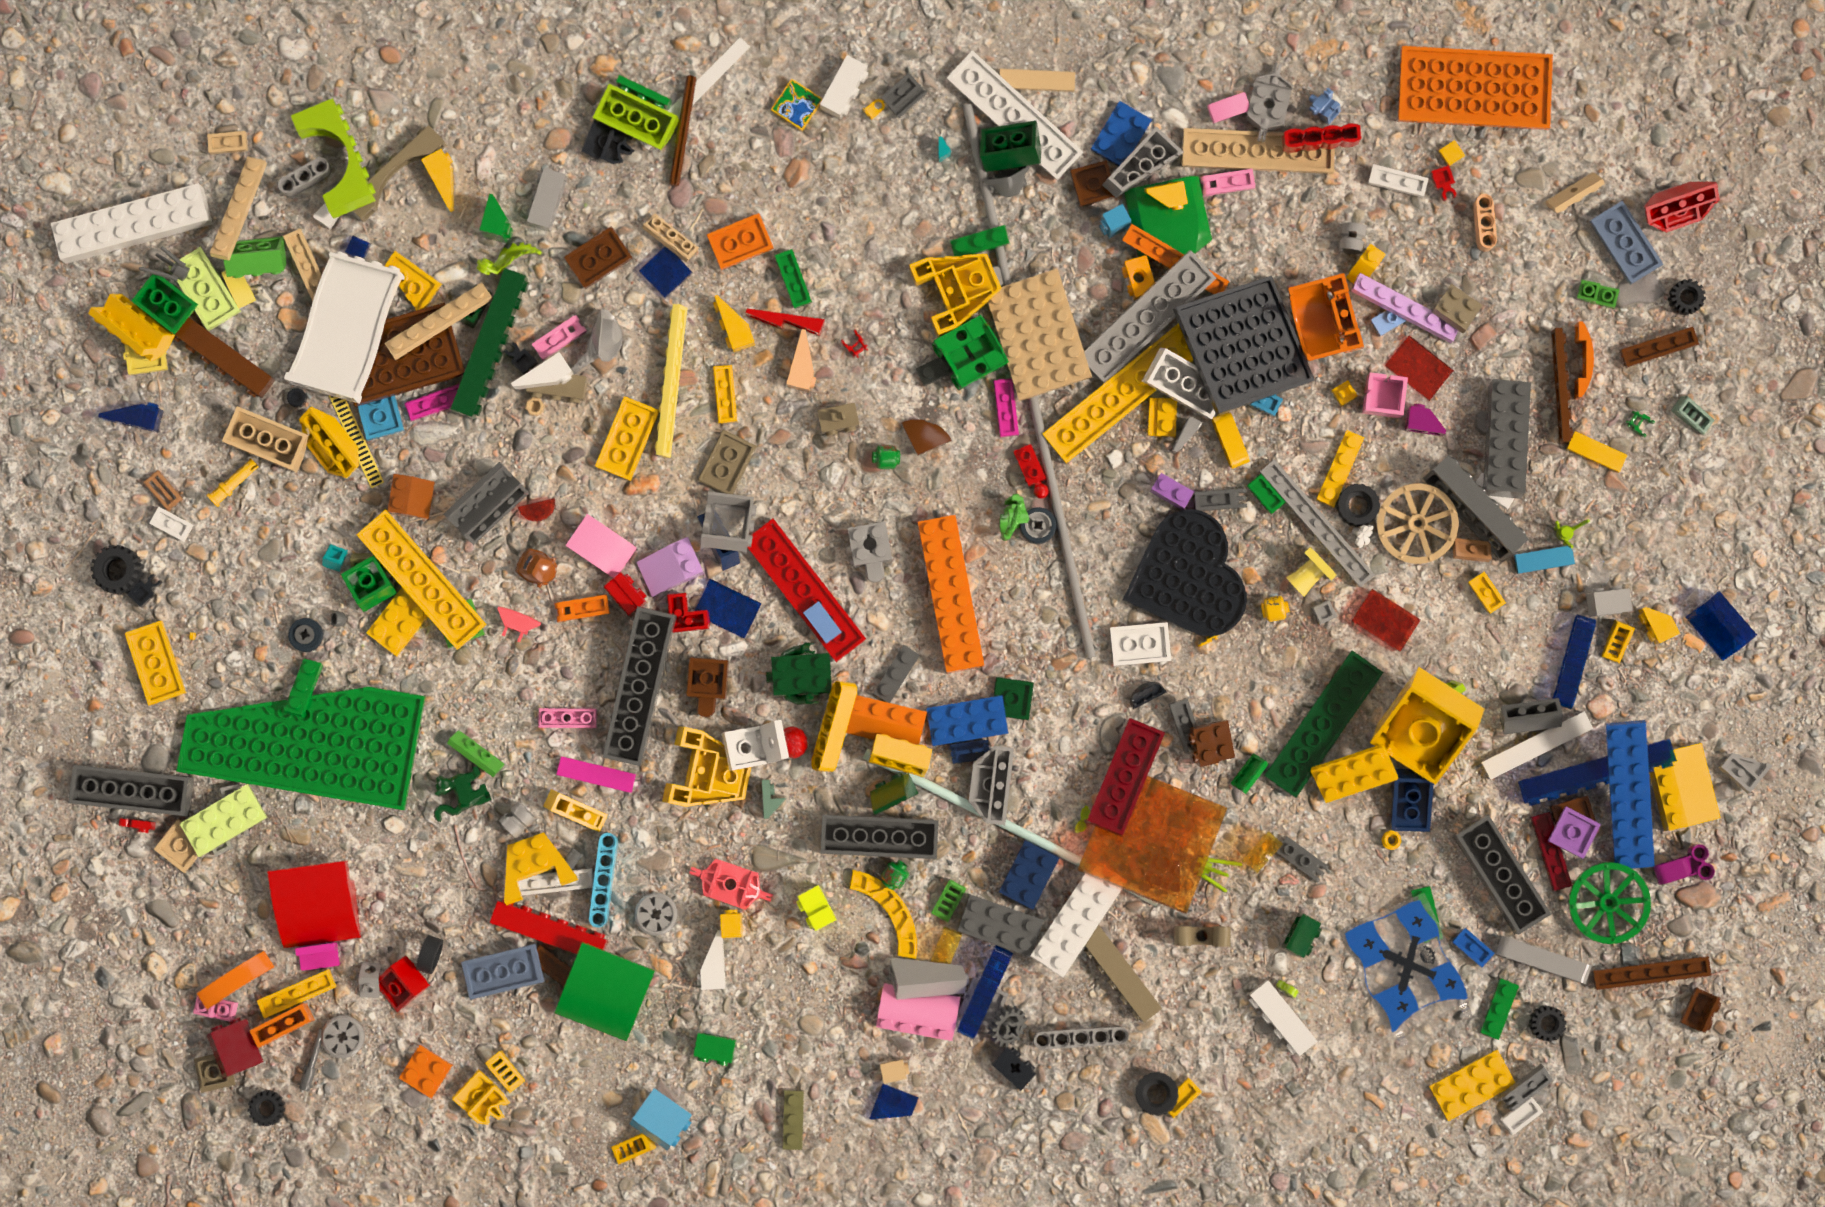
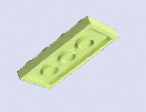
M201 247L179 259L186 263L190 271L184 281L178 279L177 282L184 294L198 304L195 311L208 331L241 312Z
M246 784L183 821L180 825L198 857H202L268 817L249 784Z

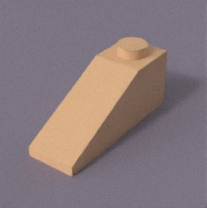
M802 329L786 384L787 387L809 393L810 388L814 389L816 377H814L806 330Z

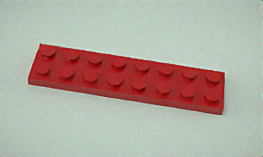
M774 518L751 534L753 535L751 547L747 546V548L836 663L867 640ZM818 601L842 632L827 644L803 613Z

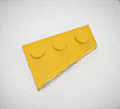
M394 251L384 267L391 265L399 268L400 272L405 276L404 280L400 281L399 286L407 299L413 304L415 310L426 308L442 283L399 252Z

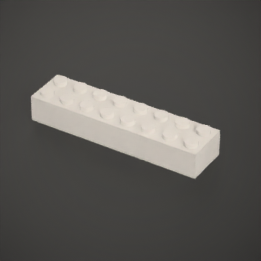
M198 183L53 222L51 227L59 258L67 264L209 226L213 222L204 188Z

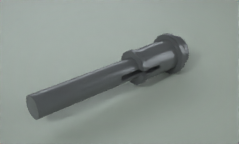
M317 1029L308 1064L304 1066L301 1081L298 1082V1089L310 1091L313 1088L312 1082L317 1070L315 1064L322 1044V1029Z

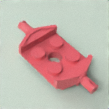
M715 859L706 870L702 871L694 867L690 869L696 871V873L690 871L689 874L702 879L704 896L745 910L759 898L771 902V898L766 896L772 897L773 894L760 889L759 873L719 859ZM730 878L736 881V887L733 890H728L725 886L726 880Z

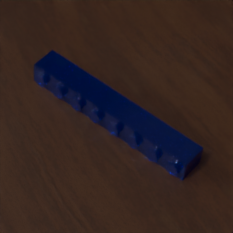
M1670 738L1647 744L1649 773L1654 772V767L1662 766V769L1674 766L1673 762L1677 760ZM1607 756L1518 781L1524 804L1528 803L1529 806L1540 804V799L1547 798L1550 801L1558 799L1559 794L1565 792L1568 796L1578 793L1579 788L1585 787L1586 790L1597 788V783L1604 782L1605 785L1609 784Z

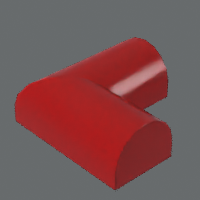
M687 593L667 595L668 611L671 614L677 615L673 633L710 629L708 610L688 612Z

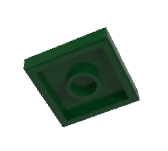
M996 677L993 697L1003 696L1006 718L1029 721L1034 682Z

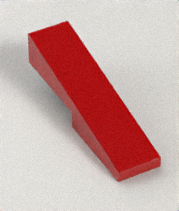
M749 308L746 310V316L781 330L784 323L820 336L825 325V319Z

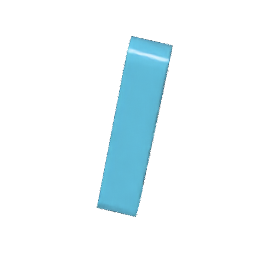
M612 833L602 834L598 844L589 922L596 928L605 926L609 917L618 839ZM607 836L613 838V845L610 847L604 845V838ZM605 855L611 858L609 866H603L601 863V859ZM603 874L609 880L605 886L599 883V877ZM599 894H603L606 897V902L603 905H599L596 901V897ZM597 913L603 915L604 920L601 924L594 922V915Z

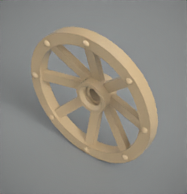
M1423 483L1404 485L1393 491L1381 505L1377 518L1378 534L1387 551L1397 559L1413 564L1432 562L1443 556L1453 545L1459 527L1457 510L1452 500L1440 489ZM1423 490L1430 492L1420 514L1417 513L1410 491ZM1404 493L1412 516L1393 509L1389 505L1395 498ZM1435 495L1449 509L1425 517ZM1388 512L1407 521L1408 524L1385 531V514ZM1451 515L1452 528L1450 535L1428 525L1429 522ZM1415 520H1420L1422 525L1420 527L1415 526ZM1410 529L1411 532L1400 552L1392 546L1387 537ZM1424 530L1446 540V543L1433 554H1431ZM1416 533L1419 534L1426 556L1413 557L1406 555Z

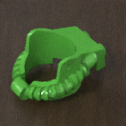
M1013 494L1005 500L1004 505L1009 506L1004 509V514H1000L999 527L1003 541L1011 538L1015 529L1020 527V523L1029 522V515L1026 511L1023 497L1019 494Z

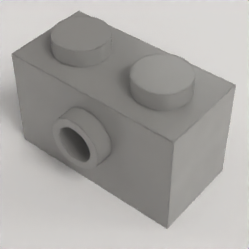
M1622 586L1610 587V591H1604V588L1592 589L1593 593L1586 594L1589 617L1633 611L1629 588L1622 589Z

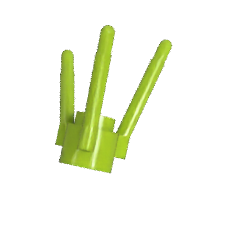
M1586 519L1573 527L1568 525L1560 527L1559 521H1556L1554 530L1557 531V538L1563 541V545L1573 548V545L1568 540L1573 537L1575 530L1586 525L1590 520Z
M1204 856V858L1198 857L1194 871L1198 872L1197 876L1204 878L1226 893V888L1205 874L1209 875L1211 871L1228 877V873L1213 868L1212 863L1242 866V863L1209 858L1207 856Z

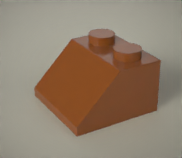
M393 474L388 512L394 515L429 520L435 482L413 476Z

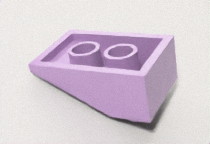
M688 537L672 543L637 562L652 597L705 574Z

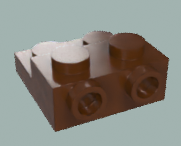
M1225 719L1190 728L1188 738L1190 744L1193 745L1192 759L1197 766H1208L1219 763V761L1235 758L1228 720Z

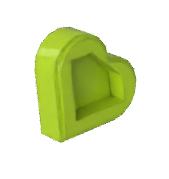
M1279 980L1275 985L1293 999L1299 993L1296 988L1282 980Z

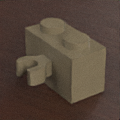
M855 402L817 410L822 435L827 437L838 435L837 432L845 431V433L857 431L856 428L860 427Z

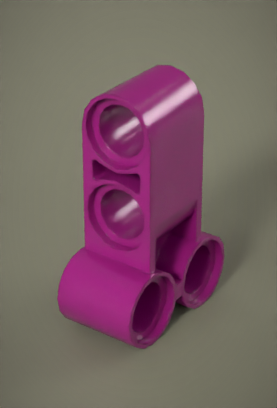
M1694 844L1688 848L1687 856L1655 865L1653 869L1658 884L1663 885L1693 875L1700 880L1712 879L1715 869L1711 864L1705 863L1709 856L1708 848L1702 844ZM1696 848H1700L1702 850V856L1700 858H1697L1694 855V851ZM1703 866L1708 869V874L1705 877L1700 873V869Z

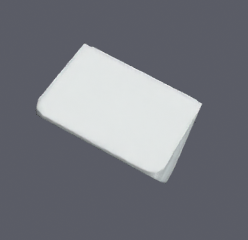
M325 203L313 215L316 221L330 230L339 218L333 219Z

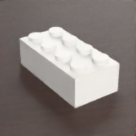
M1160 348L1142 382L1199 415L1212 419L1215 411L1196 365L1166 348Z

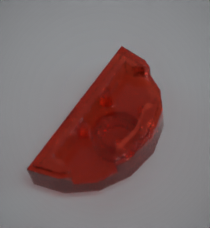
M555 498L519 506L518 509L520 514L527 520L541 522L553 514L556 501Z

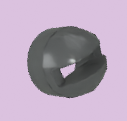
M332 612L331 624L333 627L343 626L347 622V617L343 612Z

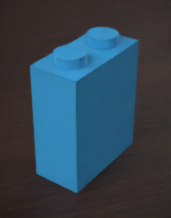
M654 1088L629 1124L668 1151L671 1146L675 1148L681 1139L678 1136L682 1130L686 1132L692 1122L689 1119L692 1114Z

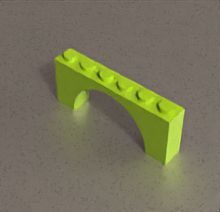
M331 98L293 114L291 118L301 139L312 136L330 137L342 143L347 149L348 166L345 175L336 187L322 195L327 209L334 219L375 202L373 194L376 191L372 182L368 183L367 178L370 176L366 167H362L360 163L363 161L360 152L355 151L356 141L353 135L349 136L348 130H351L347 120H343L341 116L344 114L340 103L336 104L334 99Z

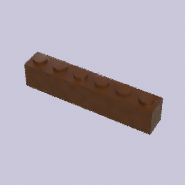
M191 318L185 321L173 338L178 343L180 340L185 342V348L193 354L196 351L201 354L200 359L207 364L212 362L217 365L215 369L224 376L228 373L232 376L230 380L239 387L241 384L246 386V392L254 398L257 395L263 398L275 382L273 377Z

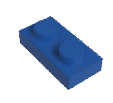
M1465 927L1452 941L1455 946L1481 968L1495 954Z

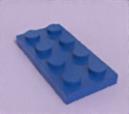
M1003 696L926 708L932 746L1009 734Z

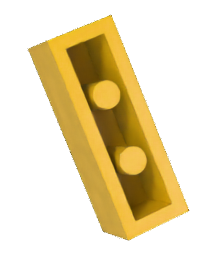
M876 734L869 762L925 777L932 749L927 748L925 745L909 743L903 739H894L886 734Z

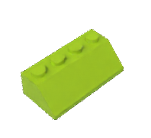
M608 84L592 117L659 150H662L670 140L679 122L677 115L611 84Z

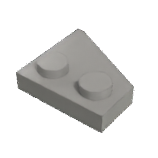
M1731 753L1719 766V769L1748 794L1760 782L1772 765Z

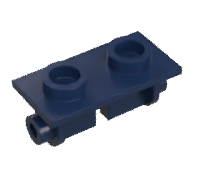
M988 739L950 745L952 764L978 760L990 750Z

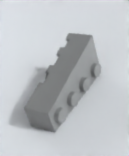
M1156 126L1102 185L1117 198L1178 159L1184 152Z

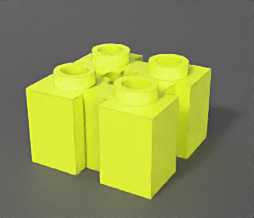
M819 885L797 896L799 900L796 903L801 912L805 910L808 918L805 920L810 929L814 928L816 931L837 920Z

